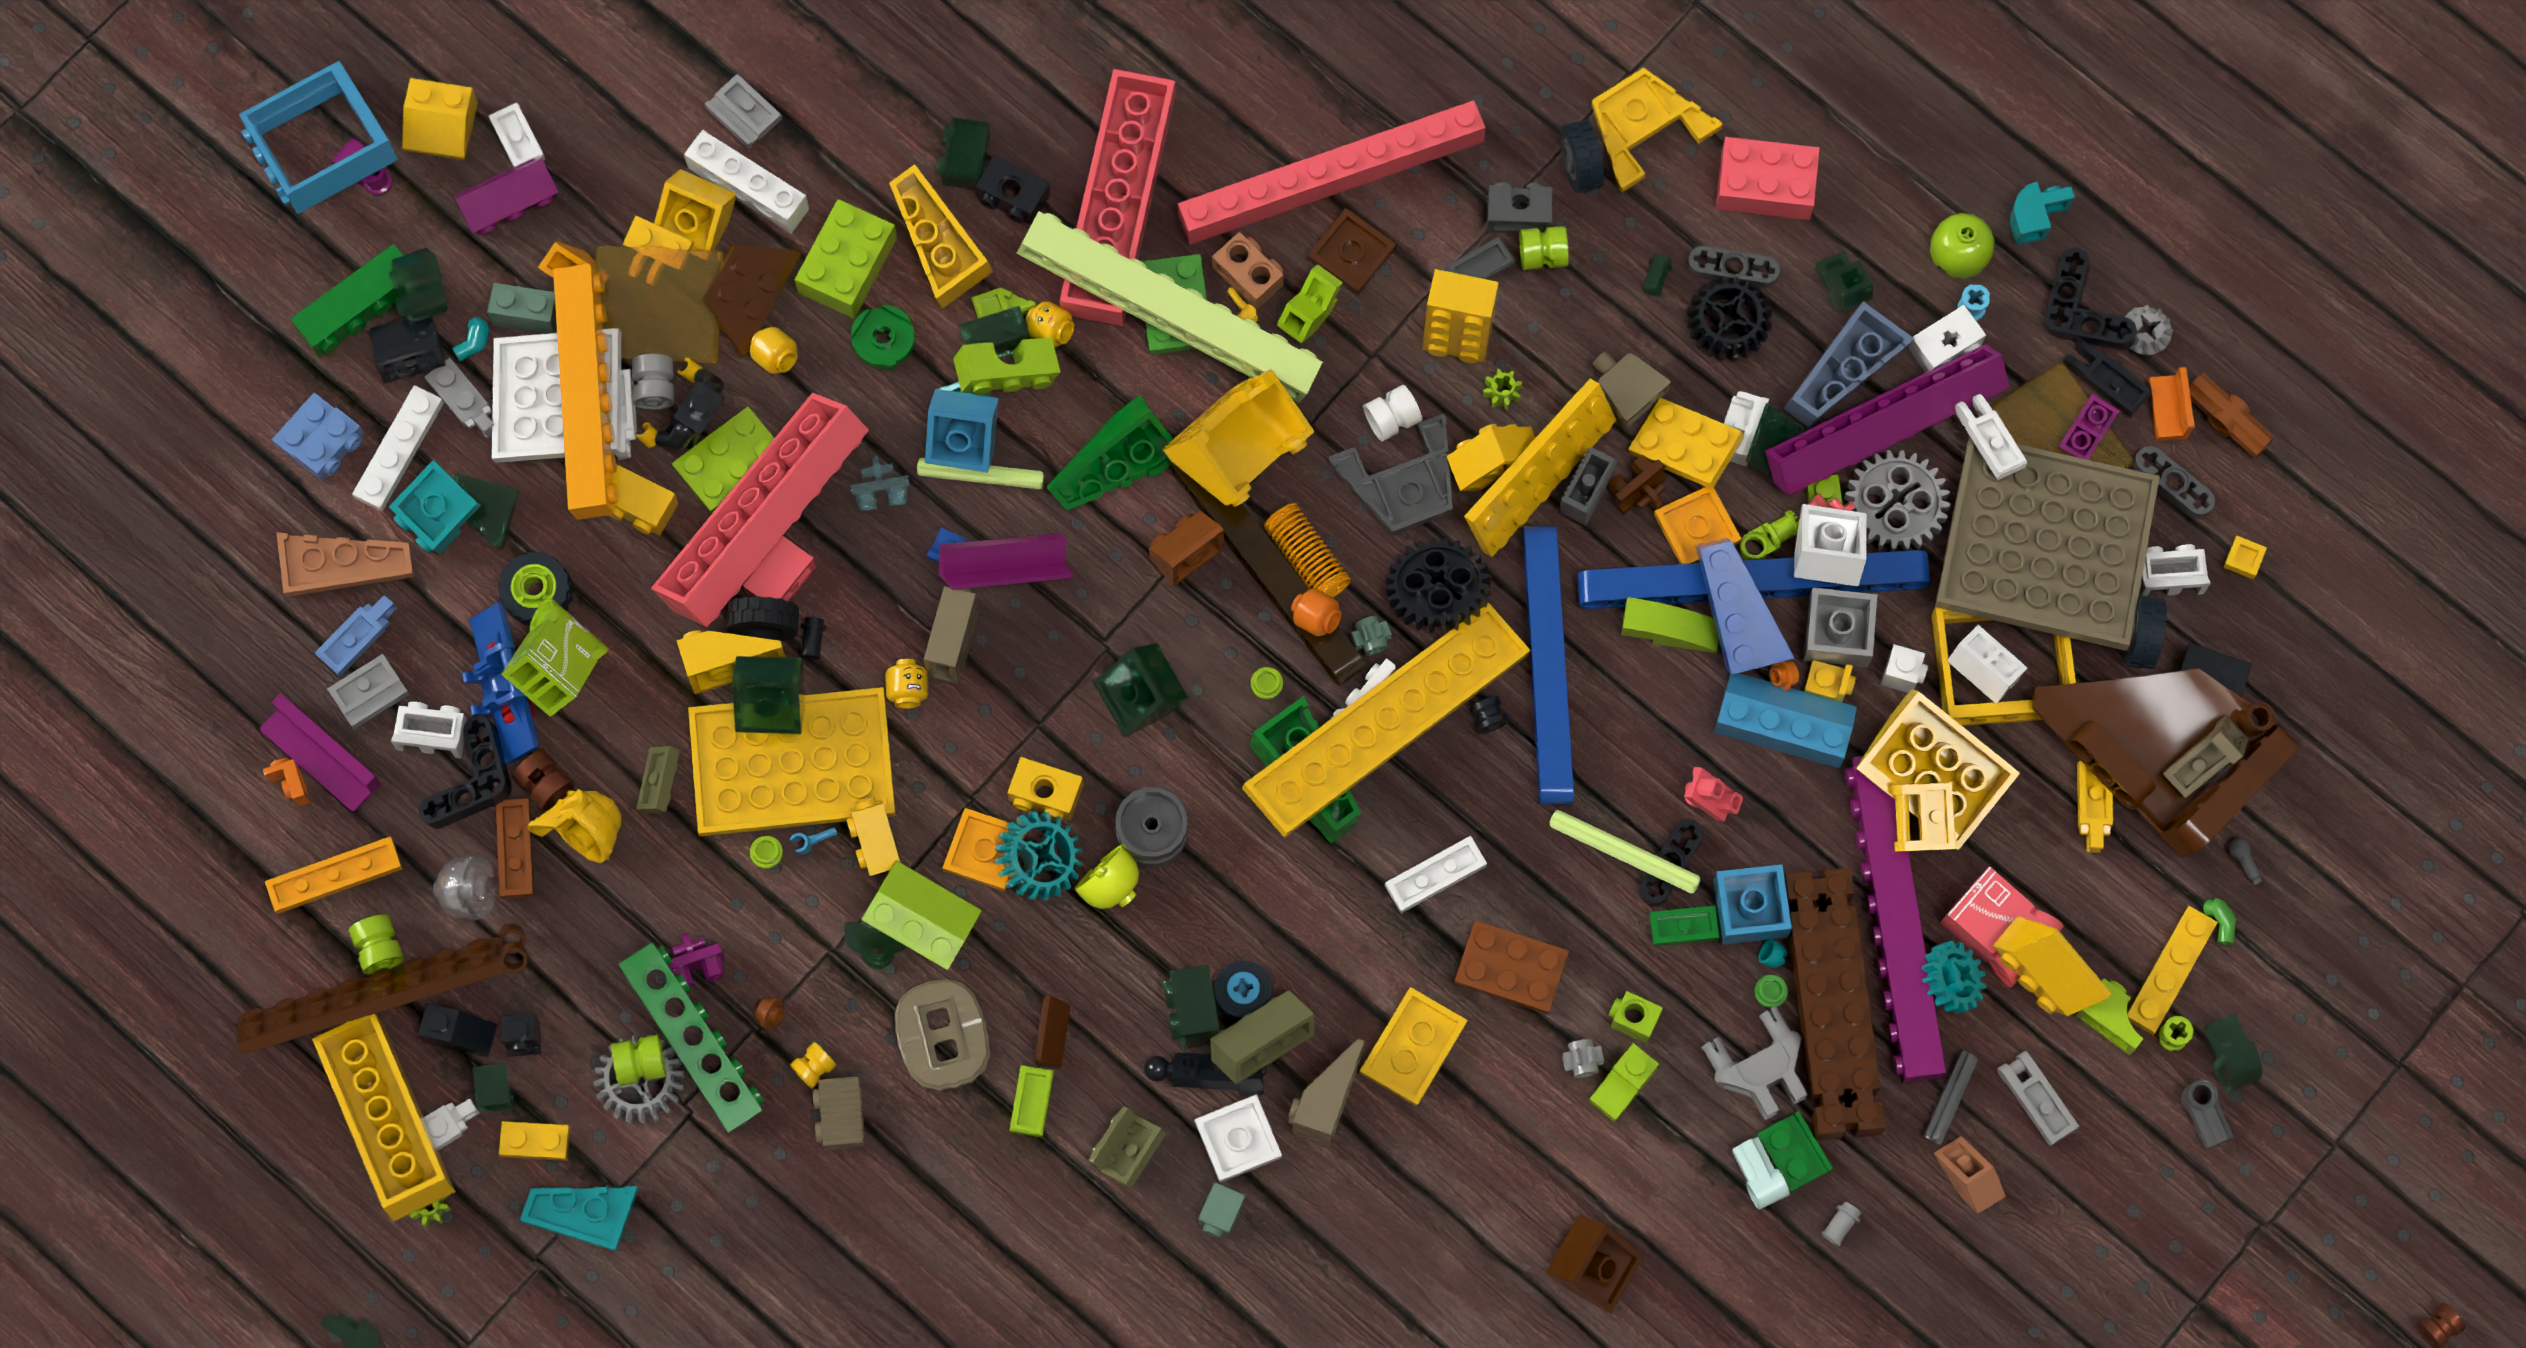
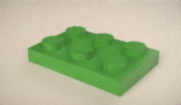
M1200 254L1141 261L1150 271L1156 274L1168 275L1175 281V284L1184 289H1194L1203 295V299L1207 300ZM1145 322L1150 355L1196 349Z

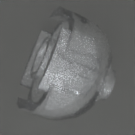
M463 855L455 857L443 865L433 889L434 895L444 912L455 919L477 921L489 916L495 899V888L489 890V878L494 877L489 861L483 855Z

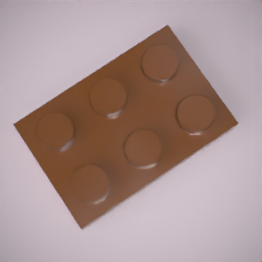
M1474 920L1454 984L1549 1015L1569 950Z

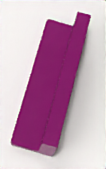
M1063 533L940 544L939 575L952 590L1073 578L1072 570L1065 564L1067 538Z
M280 693L271 702L276 711L260 727V731L291 759H294L299 766L350 811L355 812L381 784L367 768Z

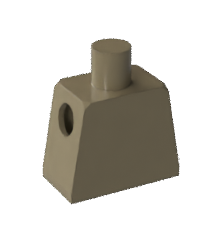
M1604 351L1592 363L1603 375L1597 382L1606 396L1617 423L1624 431L1649 411L1659 398H1663L1669 392L1671 381L1632 353L1626 354L1619 362H1616Z

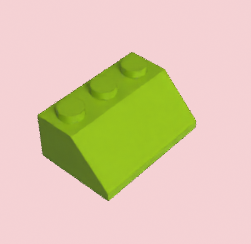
M896 860L861 920L948 970L982 910Z

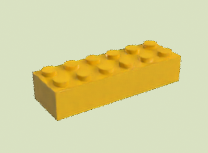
M375 1013L346 1022L313 1038L316 1050L382 1208L393 1222L454 1193L455 1189L385 1025Z

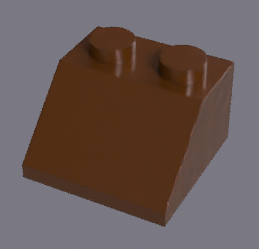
M1578 1215L1546 1273L1565 1289L1603 1311L1612 1314L1644 1256L1606 1224Z

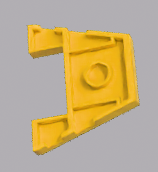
M1644 67L1593 99L1591 104L1618 189L1621 193L1643 180L1646 174L1629 150L1678 119L1681 120L1698 144L1721 130L1723 125L1717 118H1711L1701 111V107L1692 101L1688 102L1675 93L1676 90Z

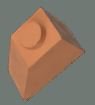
M1962 1136L1933 1153L1960 1197L1977 1214L2006 1197L1994 1166Z

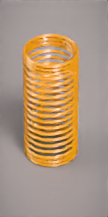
M1296 503L1280 508L1264 523L1265 531H1267L1269 536H1272L1275 545H1278V549L1282 550V554L1288 559V563H1291V567L1295 568V572L1298 573V576L1301 577L1309 589H1318L1331 597H1335L1349 585L1351 577L1347 575V572H1343L1344 568L1340 567V563H1336L1337 558H1333L1334 554L1330 553L1331 549H1327V545L1323 544L1324 540H1320L1321 536L1317 535V531H1313L1314 527L1310 526L1311 522H1307V517H1304V513H1301V509ZM1304 520L1302 524L1296 526L1300 521ZM1304 525H1307L1304 529L1296 533L1289 540L1285 541L1289 536L1293 535L1295 532L1300 530ZM1294 526H1296V527H1295L1294 529H1292L1289 533H1287L1286 535L1282 536L1285 532H1287L1288 530H1290L1291 528H1293ZM1311 529L1307 534L1303 535V536L1300 537L1298 540H1296L1293 544L1289 545L1290 542H1292L1293 540L1297 539L1299 536H1301V535H1302L1303 533H1305L1307 530ZM1314 534L1311 538L1307 539V540L1304 541L1302 544H1300L1297 548H1295V549L1292 550V548H1293L1294 546H1296L1297 544L1301 543V542H1302L1303 540H1305L1309 535ZM1317 538V540H1316L1315 542H1313L1312 544L1308 545V546H1307L1306 548H1304L1300 553L1295 554L1298 550L1302 549V548L1305 547L1307 544H1309L1312 540H1314V539ZM1320 543L1319 546L1308 552L1304 557L1298 559L1302 554L1306 553L1316 544ZM1320 548H1323L1320 552H1318L1317 554H1315V555H1314L1313 557H1311L1308 561L1302 563L1306 558H1308V557H1310L1311 555H1313V554H1314L1315 552H1317ZM1327 552L1323 557L1319 558L1312 565L1305 568L1309 563L1317 559L1323 553ZM1330 557L1327 561L1323 562V563H1322L1321 565H1319L1316 569H1314L1313 571L1309 572L1313 567L1317 566V565H1318L1319 563H1321L1325 558ZM1333 561V563L1330 566L1326 567L1317 575L1313 576V574H1315L1317 571L1325 567L1328 563ZM1336 566V568H1335L1334 570L1330 571V572L1327 573L1325 576H1323L1320 580H1318V581L1315 582V580H1316L1317 578H1319L1320 576H1322L1323 574H1325V573H1326L1327 571H1329L1332 567Z

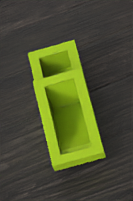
M1627 597L1621 635L1653 640L1652 644L1717 653L1719 638L1712 617L1663 603Z

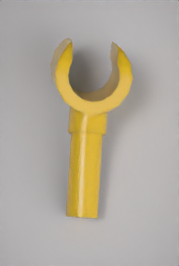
M1233 287L1229 288L1227 293L1241 310L1237 317L1257 322L1258 317L1254 306L1246 304Z

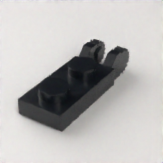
M2079 340L2074 348L2092 364L2087 367L2073 355L2067 354L2062 361L2065 367L2075 375L2081 376L2080 379L2131 418L2151 395L2152 390L2104 352L2100 353L2085 341Z

